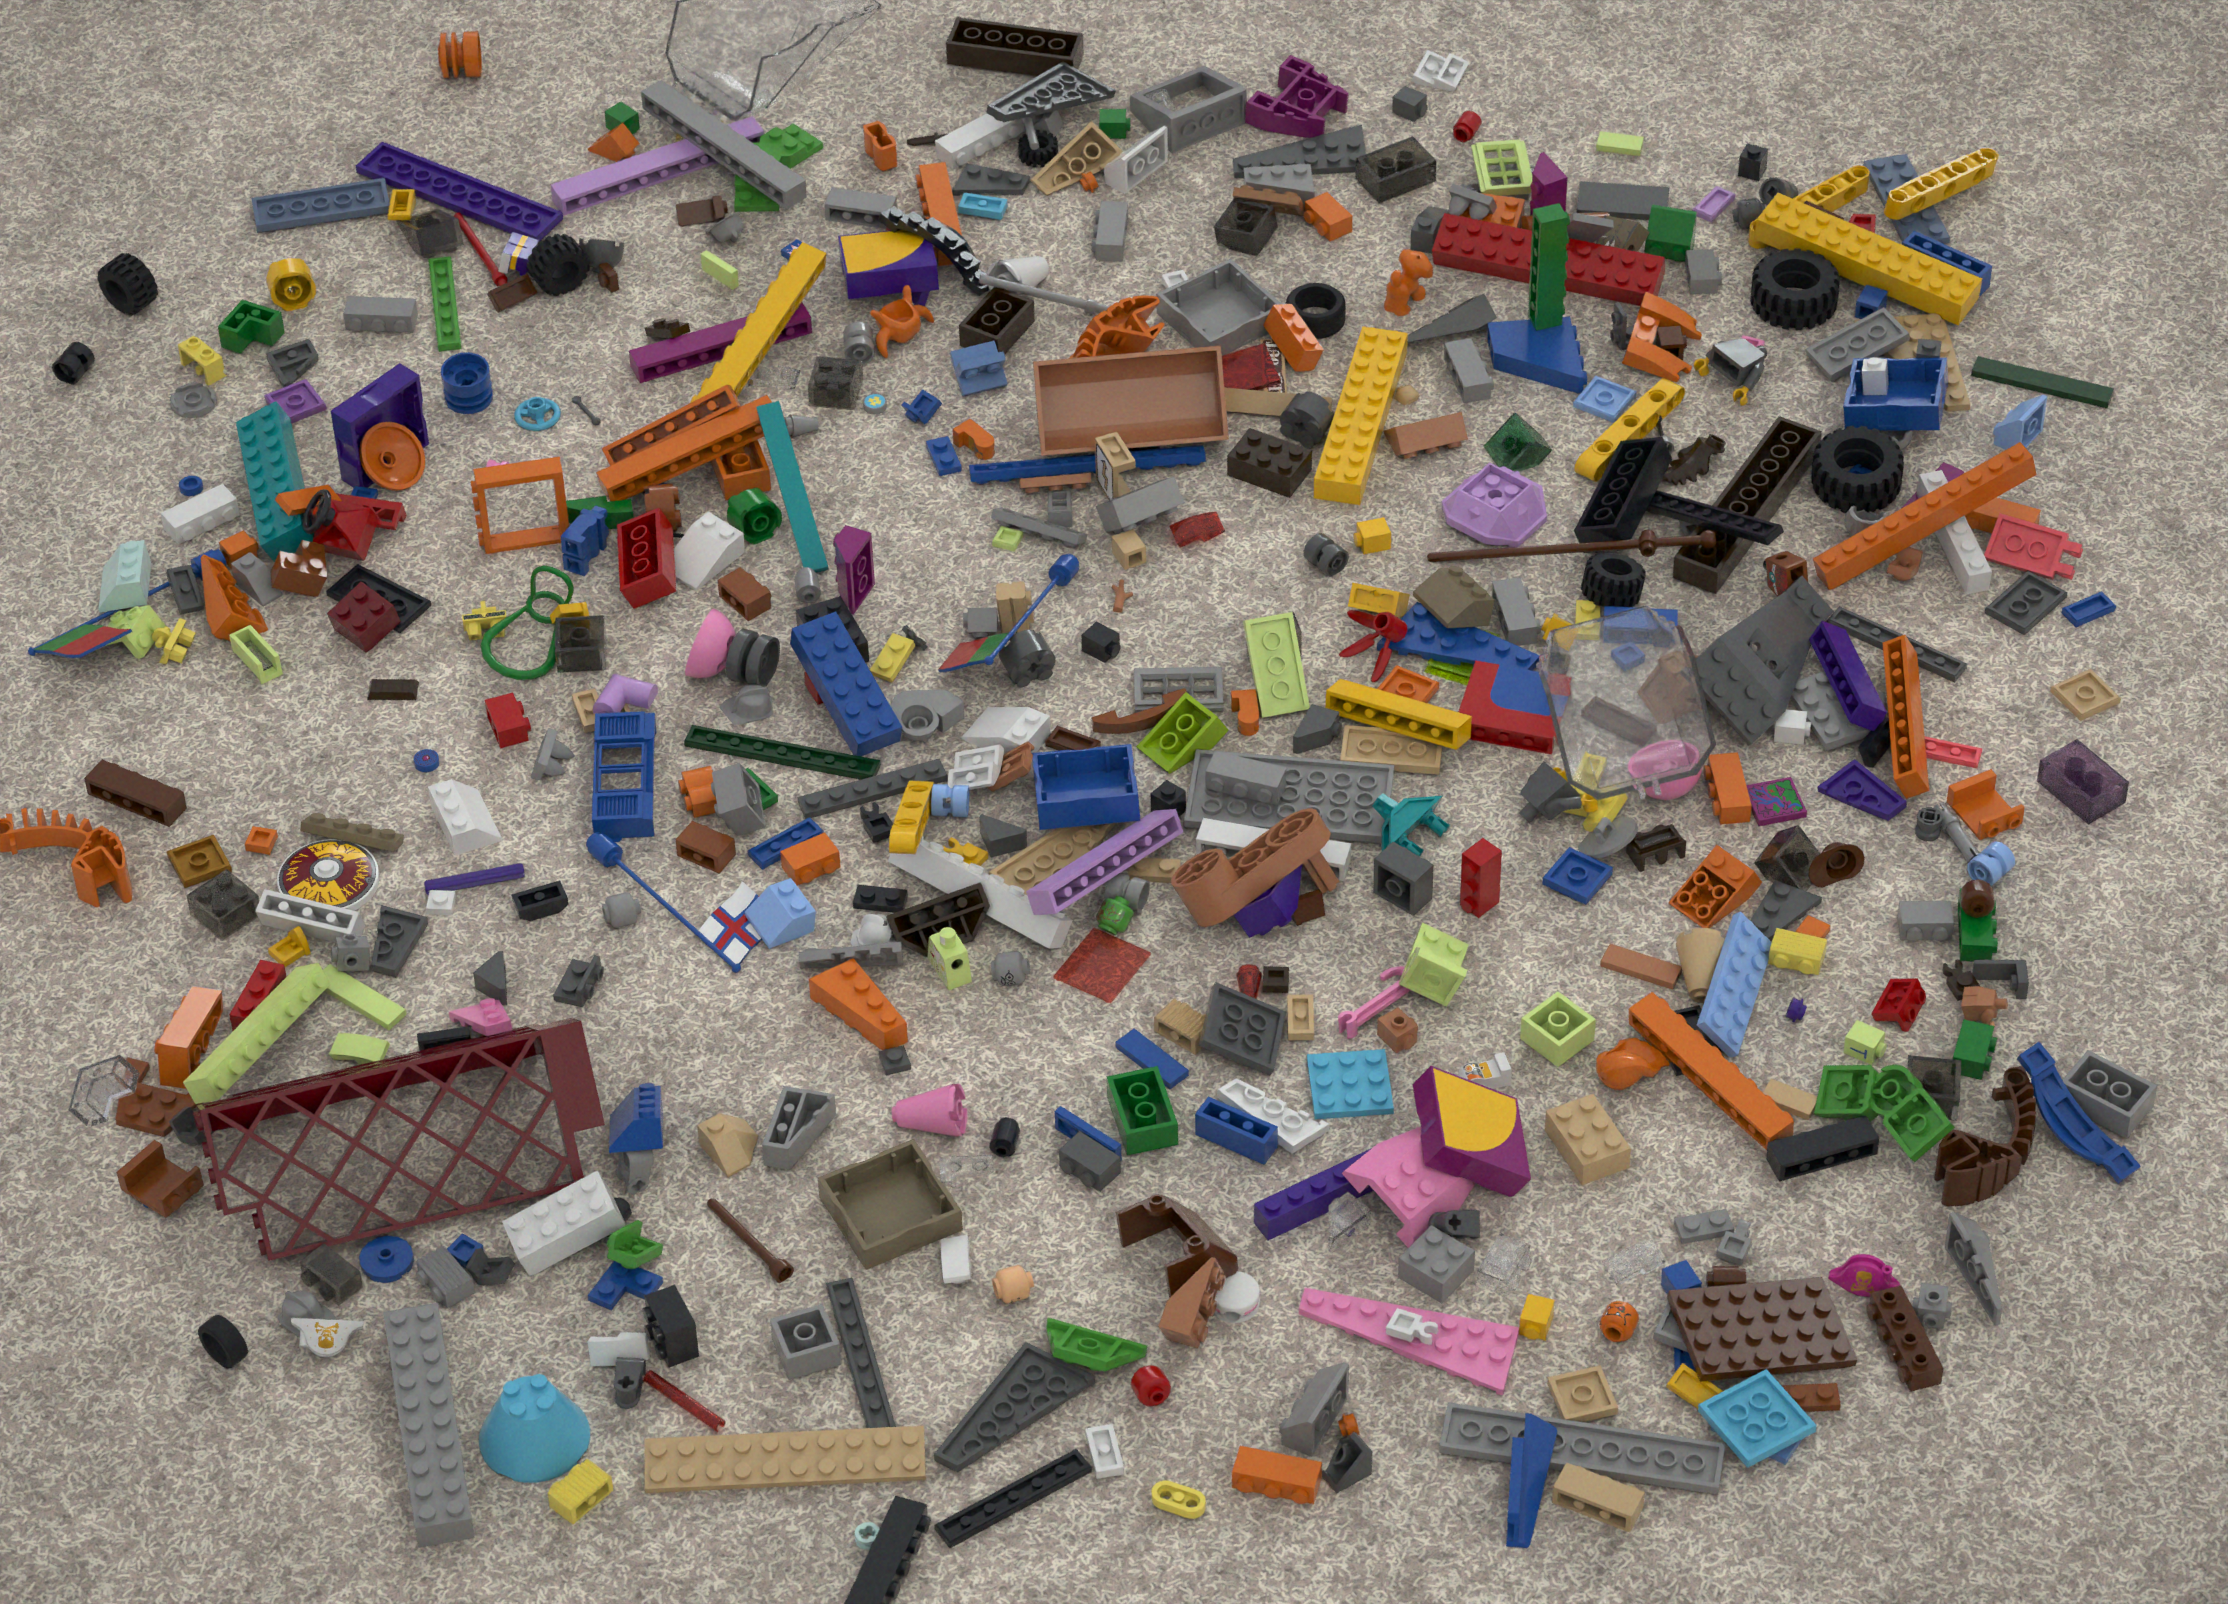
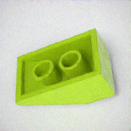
M1185 692L1136 747L1171 774L1194 760L1196 749L1211 750L1229 730L1214 713Z

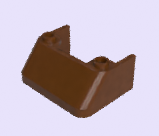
M1155 1194L1150 1198L1116 1212L1120 1242L1123 1248L1169 1228H1172L1184 1242L1183 1252L1185 1256L1164 1265L1169 1298L1211 1257L1216 1258L1226 1278L1235 1274L1239 1269L1235 1253L1196 1212L1167 1196Z

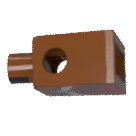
M1783 551L1766 558L1763 562V568L1767 571L1768 587L1776 596L1783 593L1800 576H1803L1808 582L1807 560L1795 554Z

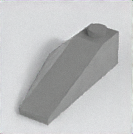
M1956 1212L1949 1213L1945 1248L1995 1326L1999 1325L2002 1304L1988 1234L1981 1230L1976 1221Z

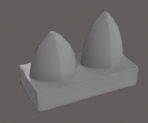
M1452 184L1449 190L1451 195L1449 214L1459 216L1469 206L1471 207L1470 217L1481 220L1488 213L1494 215L1497 209L1493 197L1456 184Z
M548 728L541 742L530 778L541 780L543 774H563L565 770L553 758L569 759L575 757L566 745L556 740L558 731Z

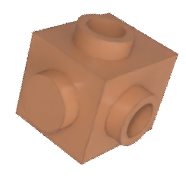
M1399 1007L1377 1019V1035L1395 1053L1404 1049L1408 1050L1417 1042V1023L1413 1018H1409Z

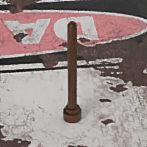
M711 1198L708 1200V1207L769 1266L770 1275L778 1283L792 1276L794 1268L787 1260L776 1258L716 1199Z

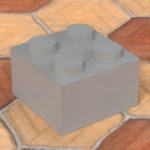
M740 763L712 772L713 782L711 783V789L717 801L714 804V809L718 818H722L725 821L727 828L732 829L737 836L765 828L759 784Z
M1431 1225L1399 1257L1398 1278L1442 1304L1474 1271L1475 1250Z
M823 1304L770 1319L772 1341L788 1380L841 1365L840 1344Z

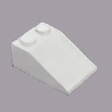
M710 512L704 514L690 526L674 548L676 580L695 591L700 589L745 553L744 533Z
M987 707L961 739L980 748L1000 744L1004 748V754L1029 741L1034 746V750L1031 753H1036L1051 734L1050 716L1030 707Z

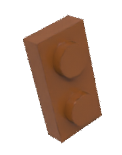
M1837 1383L1782 1385L1804 1412L1840 1410L1841 1403Z

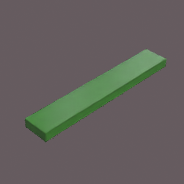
M451 256L428 259L438 351L461 349Z

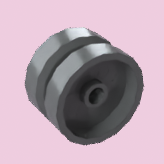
M744 628L738 631L727 655L726 675L728 679L740 683L747 681L748 685L756 684L766 687L774 676L779 662L780 642L778 638L765 634L759 636L758 632Z

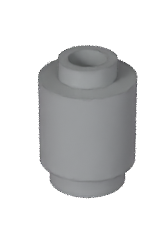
M801 568L797 571L794 578L797 598L801 602L811 603L818 600L821 595L818 575L811 568Z

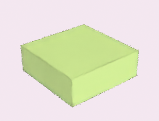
M1001 526L992 540V546L1015 552L1023 538V532Z

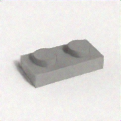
M1727 1209L1674 1218V1226L1681 1244L1723 1237L1726 1231L1734 1233V1227Z

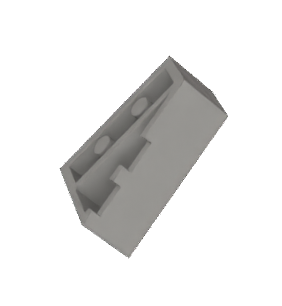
M1310 164L1244 168V185L1251 186L1254 190L1262 191L1264 188L1275 190L1278 194L1293 192L1298 194L1304 206L1305 201L1315 197Z

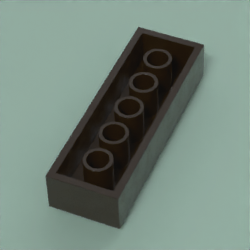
M956 17L946 42L947 64L1039 76L1061 62L1078 70L1084 55L1083 33Z

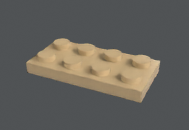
M1345 725L1340 761L1395 765L1394 771L1439 775L1443 746L1382 728Z

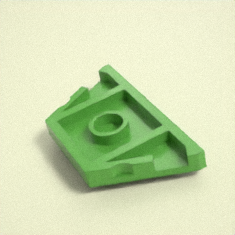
M1047 1319L1046 1332L1052 1355L1066 1363L1084 1365L1093 1371H1108L1146 1356L1147 1345L1056 1319Z

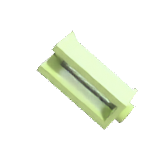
M251 625L229 635L233 653L258 677L261 684L283 674L279 655Z

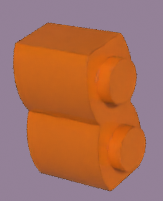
M880 121L863 125L865 152L874 159L875 166L882 171L897 167L896 141L893 136L887 133L886 126Z
M711 766L681 772L682 780H678L681 795L686 794V797H684L687 812L692 811L694 818L716 813L714 804L717 801L711 789V783L713 782Z

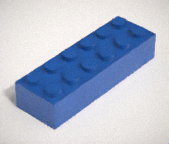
M837 612L792 628L790 645L852 754L864 756L899 742L902 725Z

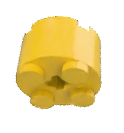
M287 258L270 264L266 283L273 303L282 307L285 311L302 309L308 306L307 303L314 299L316 295V286L311 271L304 260L300 258Z

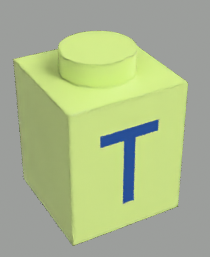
M1857 1020L1845 1036L1843 1053L1872 1065L1876 1058H1882L1886 1051L1887 1044L1884 1043L1885 1032Z

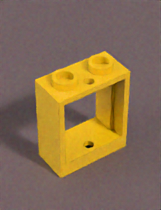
M1352 582L1348 607L1378 613L1390 612L1397 617H1403L1407 611L1410 594Z

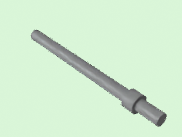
M983 274L979 278V283L1081 308L1084 309V312L1092 314L1094 312L1101 313L1110 307L1099 304L1096 300L1088 298L1083 300Z

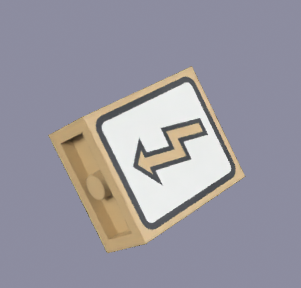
M1117 432L1095 438L1096 481L1108 500L1131 492L1120 472L1136 468V461Z

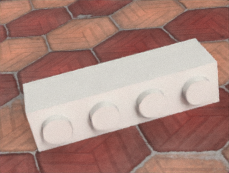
M264 889L255 911L262 925L286 931L300 926L306 936L335 943L336 937H343L346 934L361 936L365 928V923L357 911Z

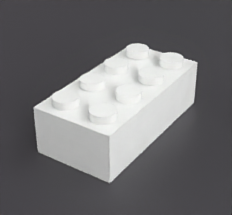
M598 1170L502 1221L517 1258L529 1276L541 1272L626 1226L610 1188Z

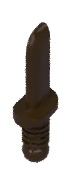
M934 132V135L910 138L907 140V144L921 145L934 143L935 145V140L947 135V133L938 135L937 132Z

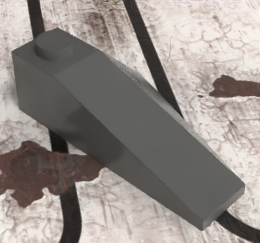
M1485 294L1474 296L1449 310V313L1432 320L1431 324L1424 325L1409 334L1407 343L1476 329L1483 331L1487 329L1488 322L1493 321L1497 316Z

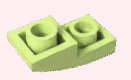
M338 1033L329 1055L333 1060H355L360 1065L384 1059L390 1043L366 1035Z

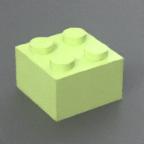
M1557 991L1521 1018L1520 1039L1555 1066L1559 1067L1594 1041L1596 1019Z

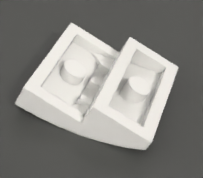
M1427 50L1411 82L1442 90L1455 91L1469 62L1449 53L1446 59Z
M999 744L956 752L954 769H949L948 774L949 788H953L954 785H969V790L994 786L1001 770L1004 748Z

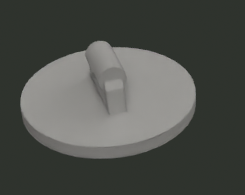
M1603 817L1595 829L1589 832L1578 845V850L1594 859L1609 856L1621 850L1633 840L1637 834L1638 826L1635 820L1630 817L1614 818L1612 822L1608 818Z

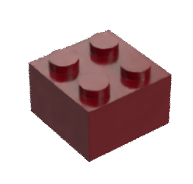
M360 582L327 613L334 630L366 653L401 622L394 605L363 582Z

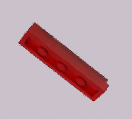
M336 493L342 502L371 508L379 517L376 528L396 530L398 522H404L407 514L401 502ZM381 519L392 520V521H391V522L381 521Z

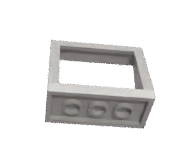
M1202 66L1130 95V112L1150 132L1166 126L1168 150L1174 153L1246 124L1247 90L1241 84L1206 66ZM1201 86H1204L1213 95L1211 98L1176 112L1158 104Z

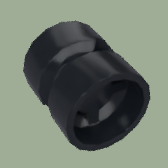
M72 342L53 363V373L60 381L74 385L94 364V354L83 343Z

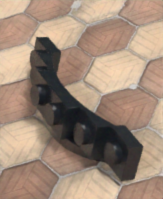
M896 206L880 213L878 221L894 233L899 230L915 233L941 250L963 277L962 284L978 296L990 290L988 285L979 283L980 275H987L979 269L981 261L975 257L967 241L956 230L933 217L930 219L922 218L914 211L906 215Z

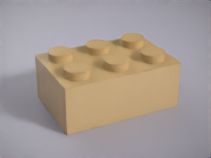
M1594 1094L1546 1110L1545 1132L1581 1185L1630 1168L1631 1147Z

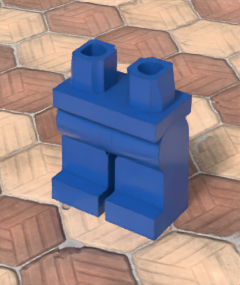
M594 506L591 511L583 508L580 515L560 536L564 570L585 577L589 572V561L597 557L600 550L604 551L607 547L606 537L609 535V528L605 525V519L607 518V510L605 508Z

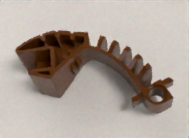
M2023 1066L2007 1069L2003 1076L2002 1087L1993 1088L1991 1098L1994 1101L2003 1100L2009 1113L2013 1134L2008 1143H1995L1954 1129L1940 1142L1934 1180L1939 1181L1945 1178L1941 1200L1942 1205L1946 1207L1969 1205L1975 1203V1201L1986 1200L1991 1195L1995 1196L2003 1189L2004 1184L2007 1185L2019 1175L2020 1165H2025L2034 1139L2036 1098H2033L2034 1088L2030 1084L2031 1082Z

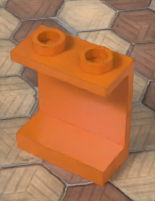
M1992 769L1948 787L1947 803L1979 840L1987 837L1993 838L2002 831L2017 828L2023 822L2025 807L2021 804L2011 808L1995 790L1997 775Z

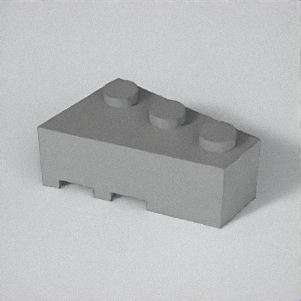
M783 1086L762 1144L764 1166L790 1170L836 1116L835 1094Z

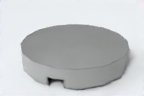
M197 382L180 386L175 390L176 393L170 397L171 409L175 414L185 418L204 416L211 412L217 404L216 392L213 388L203 386L202 383Z

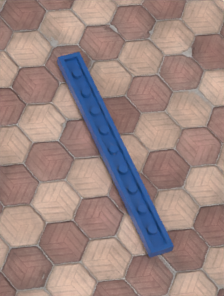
M1203 445L1130 451L1136 461V468L1142 470L1152 469L1153 466L1172 468L1177 466V464L1196 466L1200 462H1206V453ZM1095 454L969 465L971 482L977 484H985L991 480L1009 482L1014 478L1059 476L1060 474L1071 475L1083 474L1084 472L1096 474Z

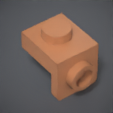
M1907 547L1898 552L1896 559L1889 563L1887 573L1892 574L1897 580H1910L1918 573L1923 551Z

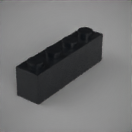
M1866 1115L1850 1118L1847 1121L1826 1125L1822 1128L1768 1142L1766 1159L1780 1182L1877 1155L1879 1136Z

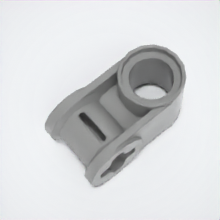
M652 1149L619 1152L616 1175L626 1183V1189L629 1194L634 1195L648 1187L651 1167L654 1163Z

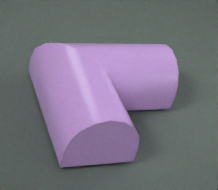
M613 674L593 705V713L621 712L626 703L649 709L658 694V687L656 684Z

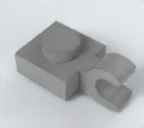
M1740 1219L1734 1233L1725 1232L1716 1252L1717 1258L1742 1266L1752 1245V1239L1748 1238L1750 1234L1748 1229L1751 1222Z

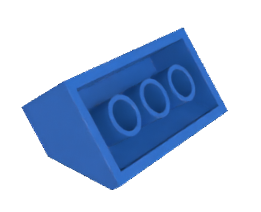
M644 1083L639 1085V1087L633 1088L611 1113L609 1153L663 1149L661 1085L655 1086L653 1083Z

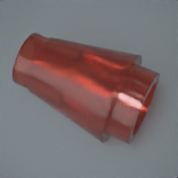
M1242 965L1236 973L1239 991L1257 999L1262 973L1256 965Z

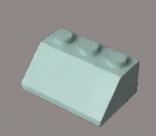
M144 540L120 544L104 565L98 607L99 612L147 605L151 560Z

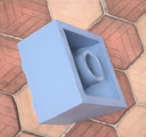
M2041 395L2021 402L2014 410H2010L2006 418L2002 422H1998L1993 430V435H1995L1994 445L2007 450L2021 442L2026 448L2043 431L2047 396Z
M791 878L768 886L745 911L746 918L769 949L814 931L816 911Z

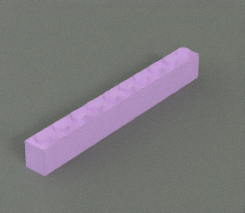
M753 116L728 124L734 131L743 135L751 143L760 142V136L764 135V130ZM687 139L551 184L552 201L559 211L563 212L564 216L719 162Z

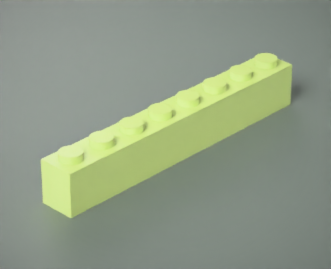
M319 963L296 967L183 1082L195 1104L219 1100L330 985Z

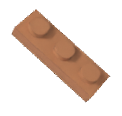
M1091 473L1019 479L1020 489H1025V493L1039 492L1041 487H1049V491L1063 490L1065 485H1072V489L1086 488V484L1091 483Z

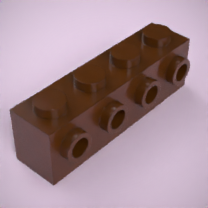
M1902 1285L1872 1292L1869 1305L1866 1307L1870 1321H1875L1877 1325V1334L1880 1341H1885L1890 1361L1895 1362L1898 1367V1376L1901 1383H1906L1910 1392L1940 1385L1942 1382L1943 1366Z

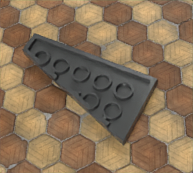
M1061 62L987 105L986 113L998 121L1008 122L1114 98L1116 90Z
M1362 124L1233 158L1234 178H1244V168L1310 164L1312 175L1367 172L1368 165Z
M1025 1342L934 1453V1461L958 1473L1095 1383V1375L1066 1363L1062 1359L1053 1357L1052 1354Z

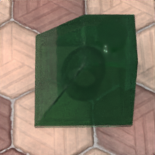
M1515 412L1484 445V448L1498 467L1504 466L1512 471H1522L1538 466L1552 451L1543 436Z

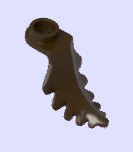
M1709 434L1708 438L1698 437L1692 445L1678 452L1677 456L1679 459L1671 461L1670 465L1672 467H1668L1662 480L1668 483L1672 482L1674 485H1678L1679 482L1681 485H1686V479L1696 482L1697 473L1703 476L1708 473L1710 456L1712 454L1724 453L1726 442L1713 434Z

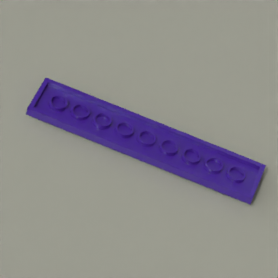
M385 142L377 145L356 165V173L371 179L385 178V183L397 189L415 190V196L457 213L459 212L512 234L515 232L539 240L538 242L563 220V212Z

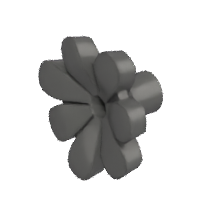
M906 625L902 628L906 638L914 640L915 646H920L923 650L928 648L926 642L917 637L909 626Z

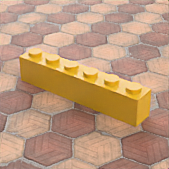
M1339 679L1326 690L1325 708L1338 711L1339 716L1455 750L1471 738L1472 716L1344 679Z

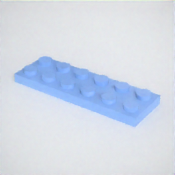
M1742 912L1732 916L1697 1026L1728 1057H1735L1739 1053L1769 960V950L1772 943Z

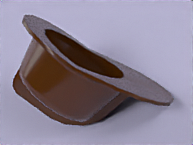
M1841 842L1827 845L1822 853L1815 857L1809 867L1808 876L1810 882L1817 887L1823 888L1841 880L1855 877L1864 866L1865 857L1863 851L1858 846Z

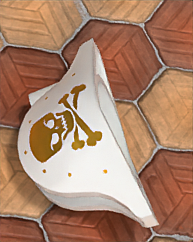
M291 1318V1324L300 1330L299 1347L309 1348L312 1353L319 1357H332L340 1353L345 1348L352 1334L362 1329L364 1325L362 1321Z

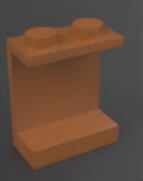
M153 1140L116 1172L122 1191L165 1218L178 1210L184 1202L198 1193L204 1186L198 1166L193 1167L189 1172L183 1170L166 1159L162 1144L156 1140Z

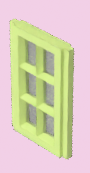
M1518 139L1478 142L1475 145H1471L1481 193L1505 196L1530 194L1532 192L1530 187L1532 173L1525 141Z

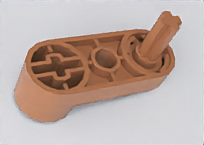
M1308 808L1287 816L1230 859H1227L1220 849H1210L1195 855L1177 869L1172 876L1171 884L1198 926L1209 927L1221 923L1236 914L1300 865H1303L1322 894L1326 891L1331 892L1337 887L1336 884L1340 881L1320 851L1329 841L1331 832L1317 810Z

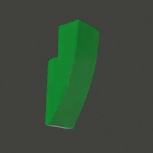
M606 496L566 501L570 524L580 515L583 508L591 511L594 506L607 510L605 525L609 529H617L618 524L634 518L631 499L607 502Z

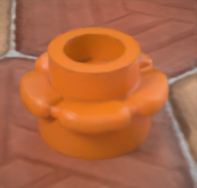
M1091 172L1081 174L1082 179L1079 180L1081 186L1085 191L1090 190L1093 193V190L1099 187L1094 175Z
M1344 1413L1342 1415L1343 1419L1338 1421L1342 1436L1351 1435L1353 1432L1360 1435L1354 1413L1348 1415Z

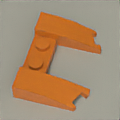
M1645 292L1622 364L1677 383L1680 379L1677 373L1683 371L1689 374L1692 366L1653 344L1657 327L1680 326L1682 335L1700 340L1702 334L1695 327L1697 320L1676 305Z

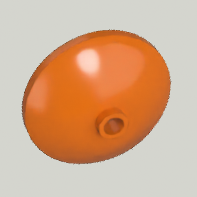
M394 422L378 423L367 430L361 439L359 456L362 467L368 477L380 487L393 491L405 490L413 486L421 478L425 468L424 450L416 435L405 426Z

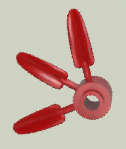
M1349 610L1347 615L1352 620L1375 630L1376 633L1368 634L1342 650L1339 656L1351 657L1373 646L1375 643L1373 639L1379 635L1386 638L1384 648L1380 650L1371 677V682H1376L1383 675L1392 653V650L1388 648L1390 641L1393 643L1401 641L1407 633V624L1390 612H1381L1375 616L1362 611Z

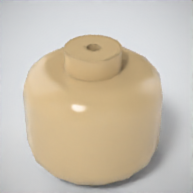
M1412 385L1398 387L1394 396L1403 405H1410L1419 400L1418 398L1420 397Z

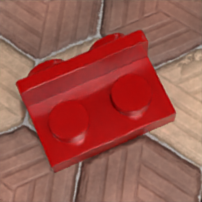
M1918 978L1890 979L1871 1013L1874 1020L1898 1021L1902 1031L1908 1032L1926 1001V993L1922 989Z

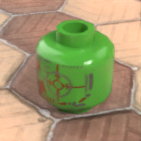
M1116 896L1115 899L1106 898L1096 915V920L1099 923L1098 927L1115 936L1117 933L1125 932L1133 917V910L1128 907L1130 902L1119 896Z

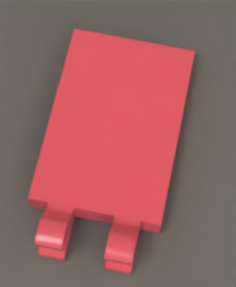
M1999 513L1984 556L1987 561L2024 572L2030 571L2037 576L2050 580L2054 579L2055 574L2072 580L2075 570H2073L2074 566L2060 563L2063 552L2073 557L2080 558L2083 548L2082 544L2068 541V533Z

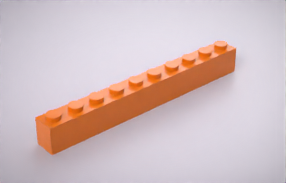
M2021 442L2015 444L1814 557L1813 562L1817 576L1828 590L1842 585L2037 475L2033 456Z

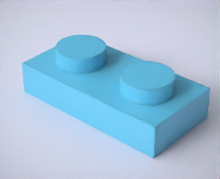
M964 192L958 205V213L1002 220L1008 206L1007 199Z

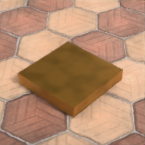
M214 835L166 851L184 888L232 872V867Z

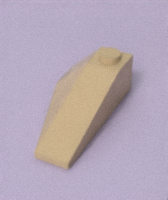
M1091 121L1031 179V182L1047 196L1082 179V173L1091 172L1095 174L1104 170V167L1123 151Z

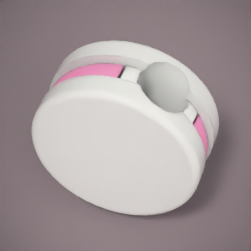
M1240 1271L1227 1277L1222 1291L1218 1290L1215 1298L1217 1307L1214 1315L1220 1320L1229 1323H1240L1251 1319L1258 1312L1260 1306V1288L1257 1281L1249 1274Z

